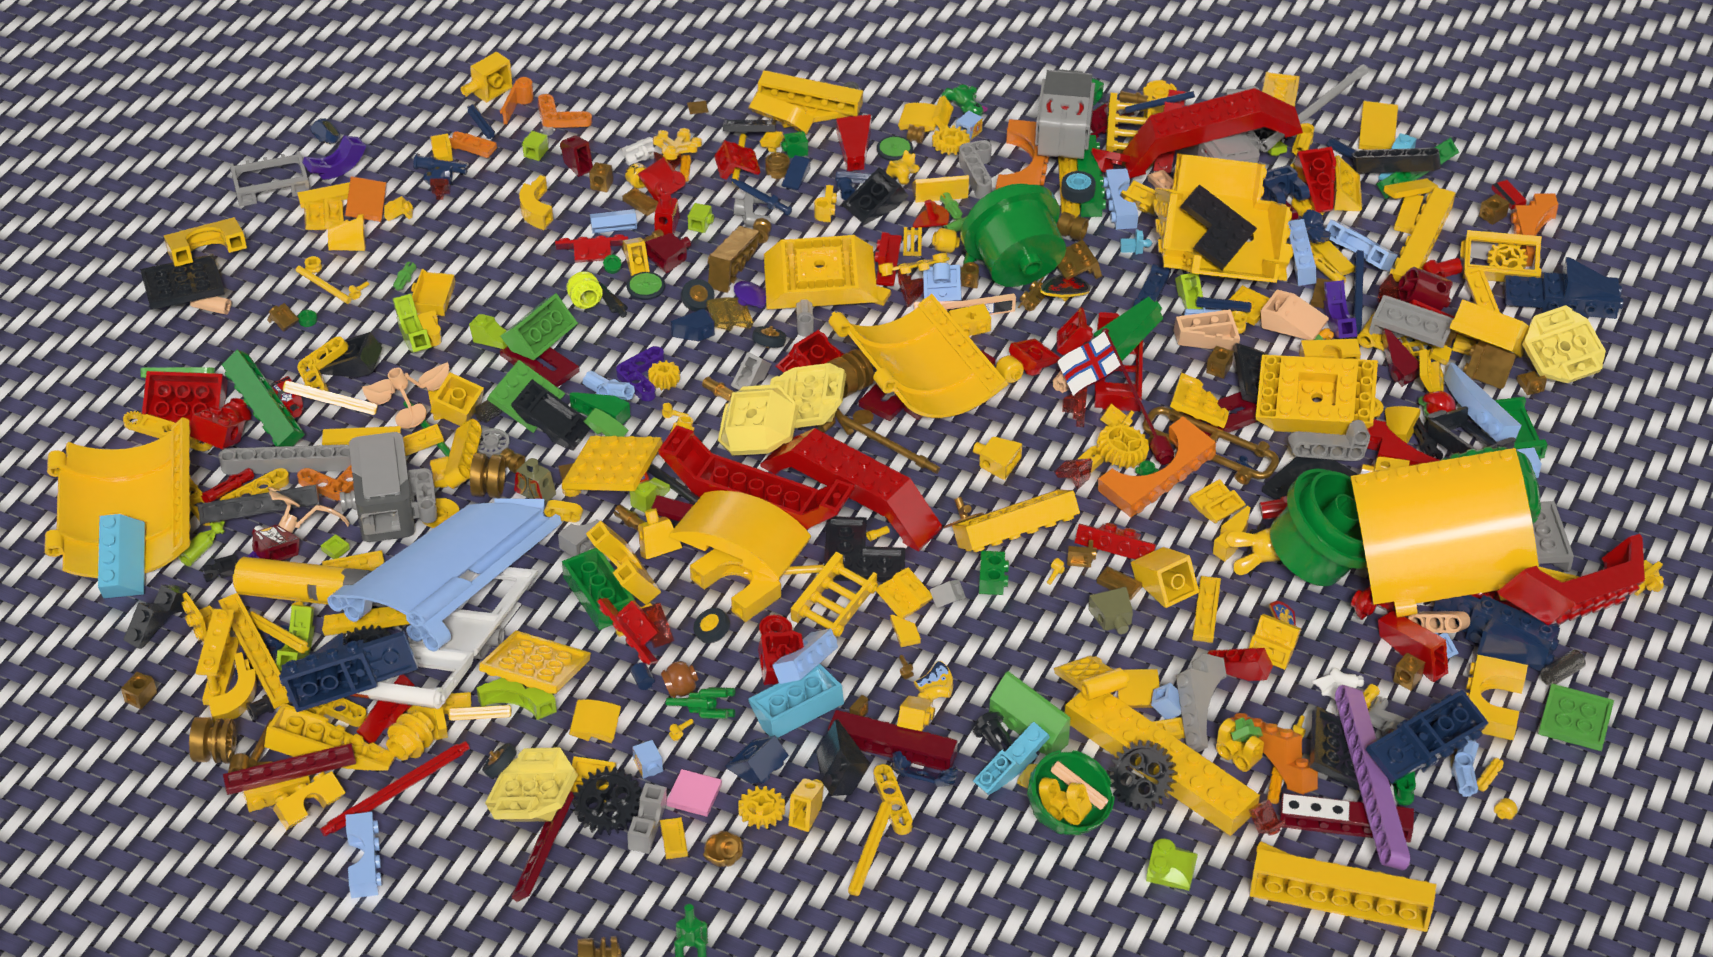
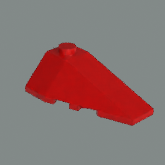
M1332 147L1298 151L1294 165L1298 172V177L1309 188V201L1313 210L1319 213L1333 211L1336 158Z

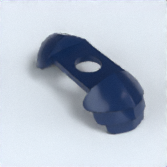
M1308 209L1302 217L1305 222L1308 238L1313 243L1318 244L1328 241L1331 233L1330 231L1323 230L1325 226H1323L1322 214Z
M901 751L893 753L891 768L903 778L908 776L934 783L937 787L950 786L955 783L958 771L955 765L938 774L911 767L912 762L907 760Z

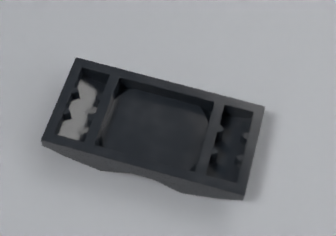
M533 379L511 404L515 412L527 424L540 428L552 442L573 451L591 430L584 422L586 418Z

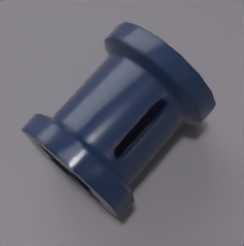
M842 177L837 181L836 185L841 191V198L847 200L856 191L852 187V180L849 177Z

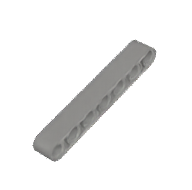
M349 445L228 448L219 452L221 470L224 474L228 475L238 474L246 468H250L254 474H264L278 468L286 469L288 473L299 472L304 468H310L318 472L345 471L351 465Z

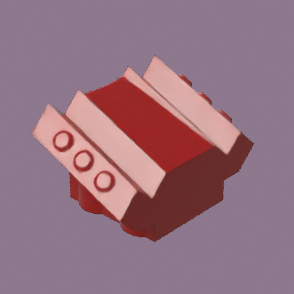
M818 329L794 344L788 355L776 367L784 373L796 367L826 364L837 357H841L844 353L828 341L827 336Z

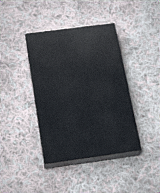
M724 120L723 132H775L776 130L775 120Z

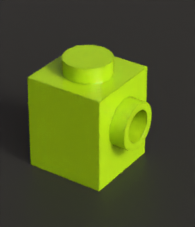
M531 131L522 143L523 156L540 161L549 149L548 135Z
M694 203L688 214V230L706 233L709 225H712L714 221L712 206Z

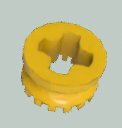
M311 256L305 260V269L315 274V272L318 273V271L322 270L319 257Z

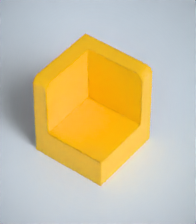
M448 133L431 136L433 156L439 160L453 161Z

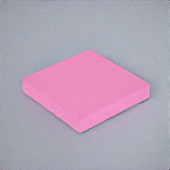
M681 769L666 804L668 807L707 817L722 786V780Z

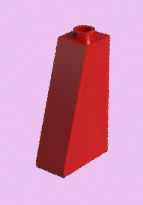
M871 114L836 118V133L847 171L864 170L871 133Z
M1391 611L1378 619L1380 637L1403 657L1406 653H1409L1424 661L1423 675L1430 681L1435 682L1449 673L1446 639L1406 617L1397 618L1395 611Z

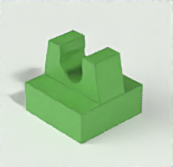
M1245 718L1235 720L1236 731L1231 732L1233 741L1246 743L1254 735L1256 737L1263 736L1261 728L1255 727L1252 719L1245 721Z

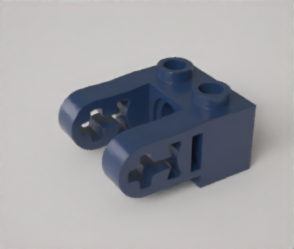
M1290 165L1267 170L1262 185L1264 187L1262 197L1265 200L1286 204L1285 195L1288 194L1294 196L1298 201L1310 198L1308 186L1298 177V172Z

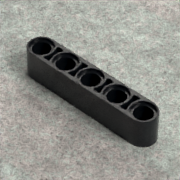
M1437 148L1359 150L1353 153L1354 169L1357 173L1436 171L1441 168L1440 153Z

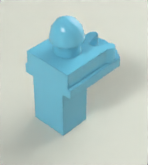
M1135 229V238L1121 239L1120 249L1121 253L1135 252L1136 254H1143V247H1151L1153 243L1150 239L1143 240V231Z

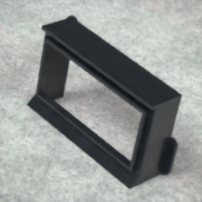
M1467 406L1449 412L1440 410L1428 415L1429 436L1453 454L1458 452L1461 454L1469 449H1475L1450 431L1462 427L1488 447L1514 448L1516 442L1514 437L1496 442L1493 438L1468 422Z

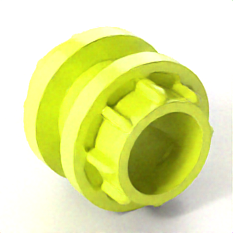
M578 272L567 282L566 289L573 304L578 308L589 309L597 305L602 298V288L597 278L590 272Z

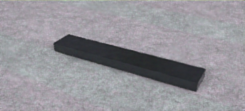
M317 485L276 491L294 500L300 505L299 508L320 505ZM269 492L197 504L200 524L285 511L287 508L284 500H272ZM291 504L290 510L297 509L298 507Z

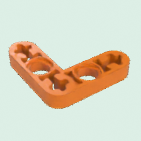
M549 94L538 96V109L543 126L553 128L588 127L592 124L591 113L586 111L557 112L553 96Z
M351 465L337 479L310 468L301 469L297 473L298 483L301 486L317 485L319 494L333 500H340V492L350 493L354 490L353 481H346L347 478H353ZM320 483H327L326 486H318Z

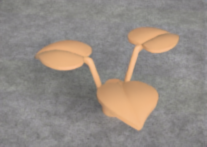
M447 362L425 372L418 382L411 378L408 373L404 374L401 368H393L388 373L389 379L378 381L372 385L362 386L367 400L377 405L388 402L392 394L395 393V389L400 390L408 408L398 412L395 422L401 428L410 429L423 422L426 417V409L420 403L411 406L404 391L408 386V380L422 389L426 387L429 391L437 390L449 374V364Z
M268 488L272 500H284L287 505L285 514L278 525L290 533H293L295 527L299 529L300 525L316 510L336 515L345 522L347 527L349 526L348 520L340 512L322 505H316L299 522H296L297 517L289 514L291 504L298 508L300 505L291 498L276 492L280 491L279 489Z

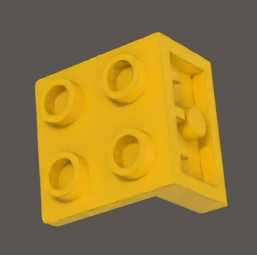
M185 592L183 593L184 602H182V607L187 614L185 620L189 627L193 626L196 638L204 643L213 609L209 605L198 610L188 593Z

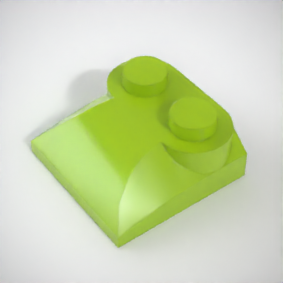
M1169 839L1157 840L1153 846L1146 882L1190 891L1198 854L1175 847V844Z

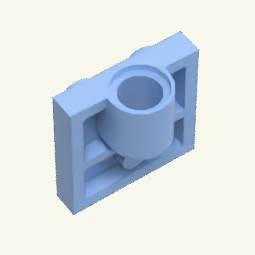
M936 263L930 269L923 270L924 299L933 294L938 301H962L960 265Z

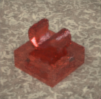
M430 179L432 194L436 195V200H444V194H450L449 180Z

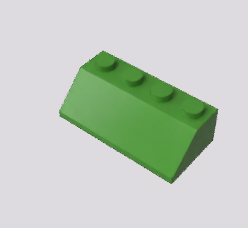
M555 293L505 331L501 338L512 352L534 360L577 325L578 322L558 294Z
M1006 672L990 697L989 711L1000 712L1004 717L1002 722L1019 735L1032 722H1035L1050 736L1038 750L1042 754L1048 755L1054 751L1063 750L1069 743L1071 717L1012 673Z

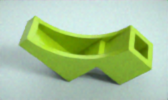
M499 678L477 687L478 702L481 706L495 703L515 704L530 711L537 720L557 712L553 694L546 693L538 688L525 689L523 684L509 682L505 678Z

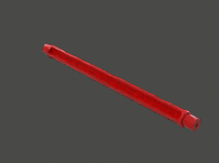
M464 741L459 745L452 746L328 821L325 826L320 828L321 833L327 836L330 833L337 832L346 826V815L370 812L459 758L470 749L468 743Z

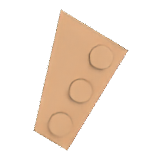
M1231 309L1176 317L1174 334L1178 345L1213 350L1217 345L1233 351L1234 344L1240 342Z

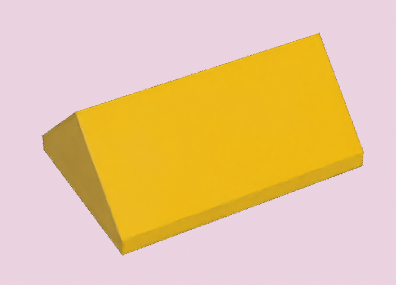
M1337 155L1335 156L1334 210L1361 211L1360 175Z
M969 175L915 180L912 182L915 202H925L926 200L940 201L941 195L946 198L943 194L945 192L950 193L953 199L968 198Z

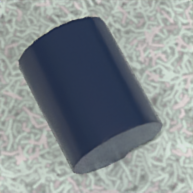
M640 662L631 668L630 672L639 689H650L655 679L647 665Z

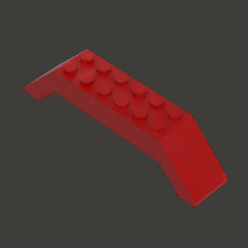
M1253 88L1150 115L1123 151L1124 155L1131 156L1130 162H1125L1129 178L1145 175L1148 167L1160 154L1254 129L1267 127L1284 134L1285 138L1302 134L1303 131L1296 108Z
M679 425L675 426L658 450V454L697 496L701 497L704 493L711 491H734L752 495L779 507L796 519L806 530L838 515L855 489V485L836 479L833 484L818 490L711 453L694 435L693 430Z
M816 428L793 437L792 441L782 444L760 463V467L775 475L783 469L792 467L826 486L833 484L836 479L855 485V489L849 498L886 517L902 538L903 544L918 552L942 529V524L911 478Z
M1640 534L1625 539L1602 558L1604 561L1603 570L1562 583L1539 570L1536 565L1524 569L1497 592L1501 597L1547 625L1554 623L1560 625L1568 619L1572 621L1579 616L1584 617L1590 612L1596 613L1602 608L1605 610L1614 604L1617 606L1626 600V595H1632L1640 589L1639 585L1645 581L1643 538Z

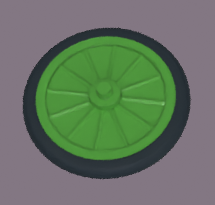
M888 136L878 142L876 149L882 158L895 161L903 157L905 150L912 154L913 144L902 136Z
M640 272L629 278L626 287L629 294L635 298L652 299L662 294L665 289V281L656 273Z

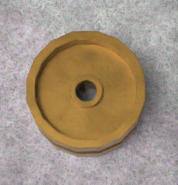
M475 453L473 455L470 470V491L472 496L483 497L487 491L489 497L501 498L505 484L506 466L504 455L493 454L490 459H488L486 454Z

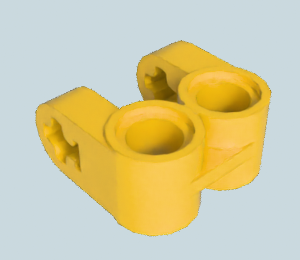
M1227 718L1219 728L1216 750L1222 758L1226 760L1233 759L1235 766L1239 770L1247 772L1262 759L1264 742L1255 735L1250 737L1246 743L1233 741L1231 732L1236 731L1235 721Z
M1045 777L1041 780L1039 794L1042 804L1057 820L1061 821L1064 818L1070 824L1078 825L1091 811L1092 804L1084 784L1073 782L1069 784L1066 793L1060 790L1056 779Z

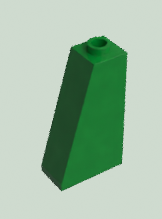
M1148 296L1093 333L1096 338L1102 333L1104 328L1109 329L1108 334L1123 361L1163 319L1161 314L1162 307L1157 301L1154 302Z

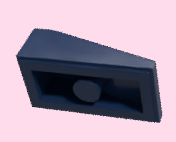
M796 155L793 157L782 182V187L799 190L810 171L809 158Z

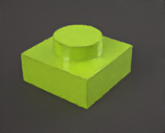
M1278 141L1267 152L1272 156L1287 153V145Z
M336 534L321 545V551L332 559H337L350 550L349 543Z

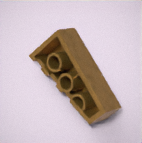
M739 226L709 255L708 283L714 290L725 293L730 291V283H735L738 271H743L746 261L750 260L758 248L759 231Z

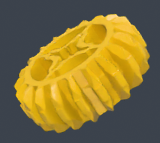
M1119 422L1117 425L1111 423L1110 426H1105L1097 439L1096 446L1100 457L1105 458V462H1111L1112 466L1117 465L1119 469L1121 467L1126 469L1129 467L1135 468L1140 466V463L1147 458L1149 451L1148 440L1145 439V434H1140V430H1135L1134 426L1121 425Z

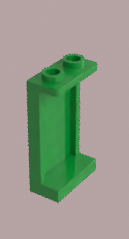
M1525 397L1495 400L1522 425L1516 437L1514 448L1516 450L1535 448L1539 459L1545 458L1548 444L1545 439H1539L1525 409Z

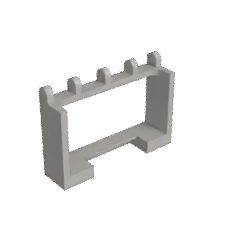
M296 151V155L286 157L284 154H281L280 158L267 160V157H263L264 161L250 163L247 160L245 161L246 164L234 166L233 163L230 164L239 207L257 204L255 193L291 187L292 197L298 196L297 192L310 190L300 151ZM291 163L299 164L301 177L239 188L236 177L238 173Z

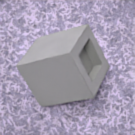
M959 579L948 581L930 589L937 608L966 598Z

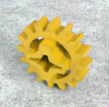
M946 125L944 129L939 127V131L935 130L934 135H932L933 147H936V151L941 150V154L947 152L949 156L951 153L957 155L962 144L970 143V134H967L966 129L961 130V127L955 128L954 125L951 128Z
M1497 243V246L1492 245L1491 250H1489L1487 263H1490L1489 266L1524 269L1527 265L1528 256L1525 255L1526 249H1520L1521 245Z
M755 786V791L748 789L747 795H741V800L738 801L739 816H742V822L748 821L749 827L756 824L757 829L761 825L768 829V824L771 823L776 826V820L782 821V815L785 814V799H782L781 793L775 794V788L768 791L767 786H764L763 790Z

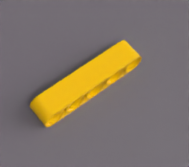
M473 418L458 427L454 435L444 473L446 484L453 489L470 478L473 455L477 453L482 433L481 425Z

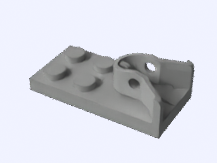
M1383 295L1372 318L1369 333L1371 335L1383 334L1385 328L1393 331L1392 333L1397 338L1406 335L1444 348L1452 330L1450 325L1454 318Z
M1555 501L1540 502L1541 513L1533 524L1538 564L1553 563L1554 566L1570 572L1574 555Z

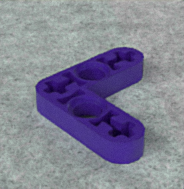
M658 346L650 347L623 361L616 367L617 378L621 382H628L634 386V394L642 401H651L656 397L655 386L642 373L652 367V363L658 364L659 360L661 362L664 361V350ZM637 362H644L645 364H643V365H637L636 363H637ZM633 380L641 381L640 383H632Z

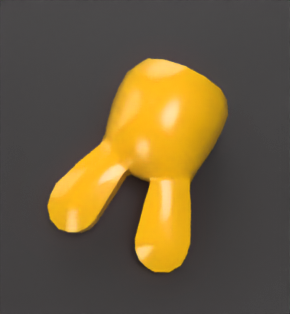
M1270 528L1255 534L1234 531L1230 532L1226 537V542L1230 547L1251 546L1252 554L1236 560L1233 564V570L1238 575L1247 574L1262 562L1280 560L1271 542Z

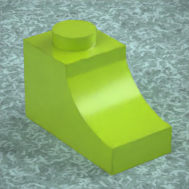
M1189 273L1176 277L1178 296L1181 297L1185 309H1203V307L1196 306L1197 297H1203L1199 274Z
M479 314L469 323L474 343L501 349L507 347L501 338V335L507 330L496 322L495 317Z
M655 477L648 482L639 484L635 491H630L631 506L645 513V511L652 508L656 495L664 497L670 491V485Z

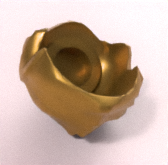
M720 831L707 839L703 856L707 861L718 867H730L742 857L743 842L740 837L733 833Z

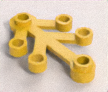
M680 128L677 132V138L673 141L668 137L667 131L659 130L658 136L653 137V144L662 149L663 157L675 160L679 153H696L698 147L702 146V139L693 137L690 142V130Z
M947 253L932 255L933 259L903 263L896 267H893V263L878 265L879 273L882 276L893 274V270L899 269L901 274L911 273V268L914 267L919 268V271L930 269L929 265L947 263L946 261L950 260V257H947Z

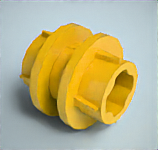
M415 711L412 714H401L396 721L397 723L392 724L387 730L389 739L386 742V746L390 752L396 754V758L405 761L409 757H420L424 752V748H428L432 744V732L435 726L425 714L419 711Z

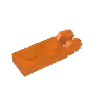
M456 131L453 133V138H449L451 148H458L489 158L497 149L496 142L468 133Z

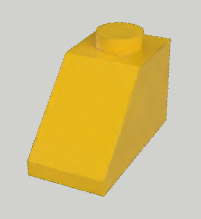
M641 237L623 240L625 257L631 276L640 272H650L645 241Z

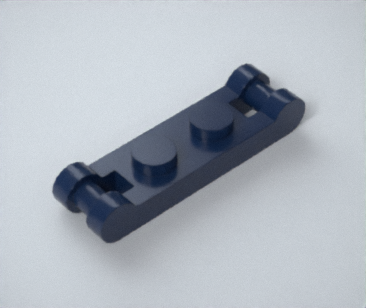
M1153 263L1151 271L1138 297L1134 301V306L1148 296L1154 302L1158 301L1170 277L1171 268H1162L1158 264Z

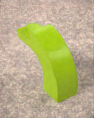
M407 294L392 298L397 314V322L408 349L411 352H417L431 348L427 330L421 326L412 295Z
M291 605L289 632L306 641L309 650L302 654L286 644L282 649L277 650L276 666L280 672H282V665L288 661H296L309 655L314 634V626H312L314 607Z

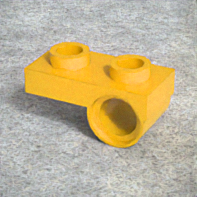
M826 185L825 197H819L814 201V217L818 221L831 222V215H835L837 193H834V185Z

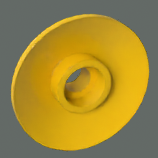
M436 498L437 519L434 522L424 524L431 528L437 527L459 511L458 505L450 499Z

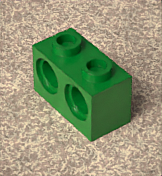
M981 551L979 594L1003 595L1004 587H1008V575H1004V572L1009 571V560H1005V552Z

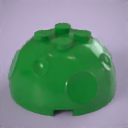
M1075 750L1072 752L1054 751L1045 756L1030 774L1027 796L1033 814L1040 823L1057 834L1081 836L1092 831L1106 820L1114 805V796H1112L1110 787L1112 782L1107 772L1096 760L1082 752ZM1056 762L1062 763L1108 799L1107 804L1102 810L1092 804L1091 811L1078 825L1070 824L1064 818L1061 821L1057 820L1042 804L1039 785L1045 777L1056 779L1060 790L1067 793L1069 785L1051 772Z

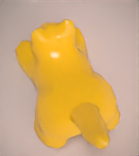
M905 150L900 160L889 161L886 173L892 178L897 177L900 184H908L909 174L916 173L920 169L919 165L915 164V153L910 154Z

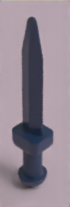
M731 179L740 189L767 203V208L771 210L777 208L784 212V215L792 213L791 206L778 202L779 198L773 194L770 197L745 182Z

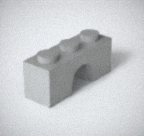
M645 783L640 797L638 817H633L628 831V850L650 853L666 807V787Z

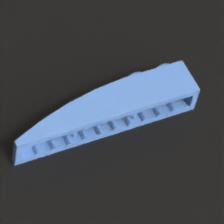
M1450 363L1444 380L1460 406H1467L1468 415L1496 442L1509 437L1516 439L1522 425L1457 365Z

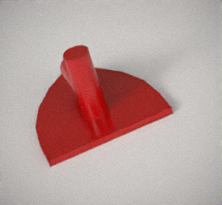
M926 200V210L915 219L913 227L948 225L949 213L943 206L936 204L935 201Z

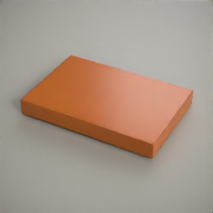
M351 176L345 216L357 218L358 215L363 214L364 219L381 222L386 182Z

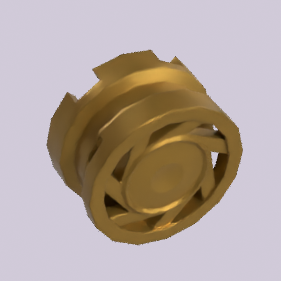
M780 152L769 154L765 159L766 174L771 175V178L774 179L784 178L790 165L788 155Z

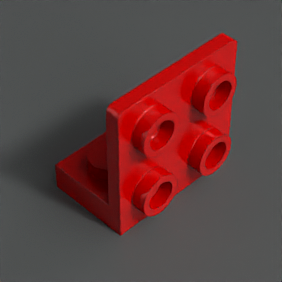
M725 140L714 155L720 178L727 180L730 174L734 172L735 167L757 175L761 173L755 151L751 148H745L735 142L731 143Z

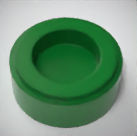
M616 255L606 256L603 261L604 270L610 274L620 271L622 266L621 259Z
M304 310L298 314L299 324L303 327H311L317 323V314L313 310Z

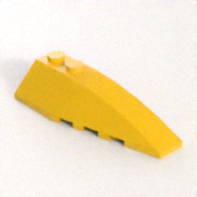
M285 703L281 705L267 727L264 747L293 757L352 743L356 764L342 767L345 769L388 771L396 757V754L375 743L368 744L364 742L363 737L358 734L353 736L347 733L345 727L339 724L337 726L332 725L328 722L329 719L306 710L296 712L294 706Z

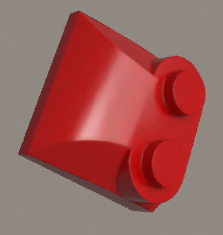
M665 157L637 174L657 202L662 194L672 195L686 185L684 175L676 171Z
M1082 307L1057 331V351L1062 355H1066L1081 347L1085 342H1089L1093 336V329L1087 325L1085 311Z
M1037 339L1014 342L1009 347L1010 355L1020 361L1024 366L1025 372L1031 376L1040 374L1043 367L1055 364L1061 359Z

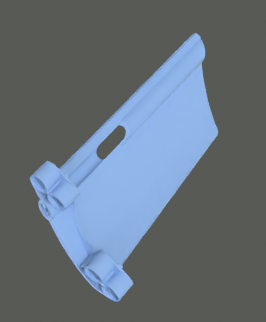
M480 503L467 505L354 585L340 587L328 597V604L336 612L344 610L346 617L353 622L358 621L371 611L373 602L396 609L406 615V619L410 624L407 627L408 636L417 642L423 639L426 648L435 652L451 638V634L442 620L562 524L561 517L557 514H554L552 517H545L541 514V509L518 504ZM467 570L480 574L471 582L459 578Z

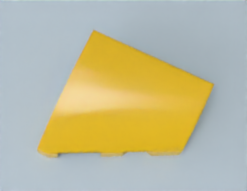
M363 214L358 215L354 220L349 221L347 219L341 224H335L328 228L329 250L365 251Z
M1393 406L1385 409L1386 425L1407 444L1414 433L1413 427L1421 414L1420 408Z

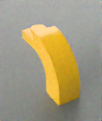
M539 175L531 185L524 183L519 193L520 209L527 223L545 230L553 221L552 206L538 201L547 192L546 177Z
M242 652L234 654L238 673V680L234 688L226 694L208 698L213 724H215L218 718H223L224 721L227 718L233 720L238 718L247 710L246 703H252L257 689L255 669H250L248 659L244 660Z

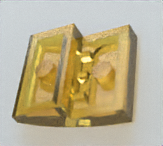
M716 298L706 302L716 328L731 331L735 325L751 329L754 323L748 307L740 305L737 301L738 298Z

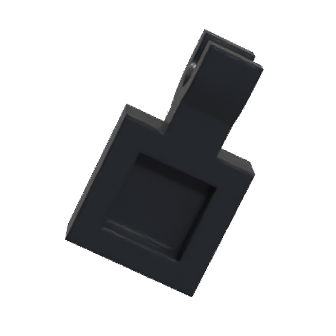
M232 554L214 559L215 564L202 566L205 573L203 574L206 582H210L217 575H220L221 578L232 576L238 561L235 555Z

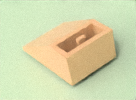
M1276 290L1261 310L1263 329L1305 340H1314L1329 320L1326 315L1297 295L1281 290Z

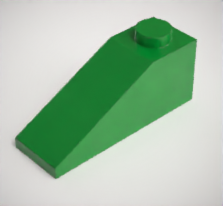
M577 392L569 394L570 406L586 416L594 408H597L616 419L622 425L631 417L630 403L616 396Z

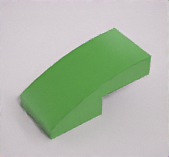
M594 408L584 420L597 435L602 432L605 436L624 437L629 431L616 419L597 408Z

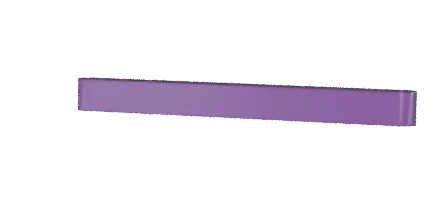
M1340 685L1335 692V701L1380 862L1383 866L1405 870L1410 862V854L1390 784L1386 775L1365 750L1377 739L1363 692L1360 689Z

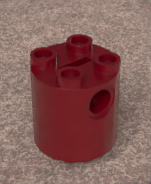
M1412 267L1399 281V299L1407 303L1415 299L1441 311L1444 307L1447 308L1451 302L1449 295L1453 282L1442 276Z

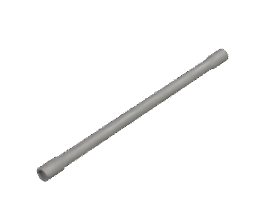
M1364 64L1360 65L1339 84L1298 115L1300 124L1356 80L1367 74L1368 67ZM1276 132L1261 142V151L1267 152L1285 135Z

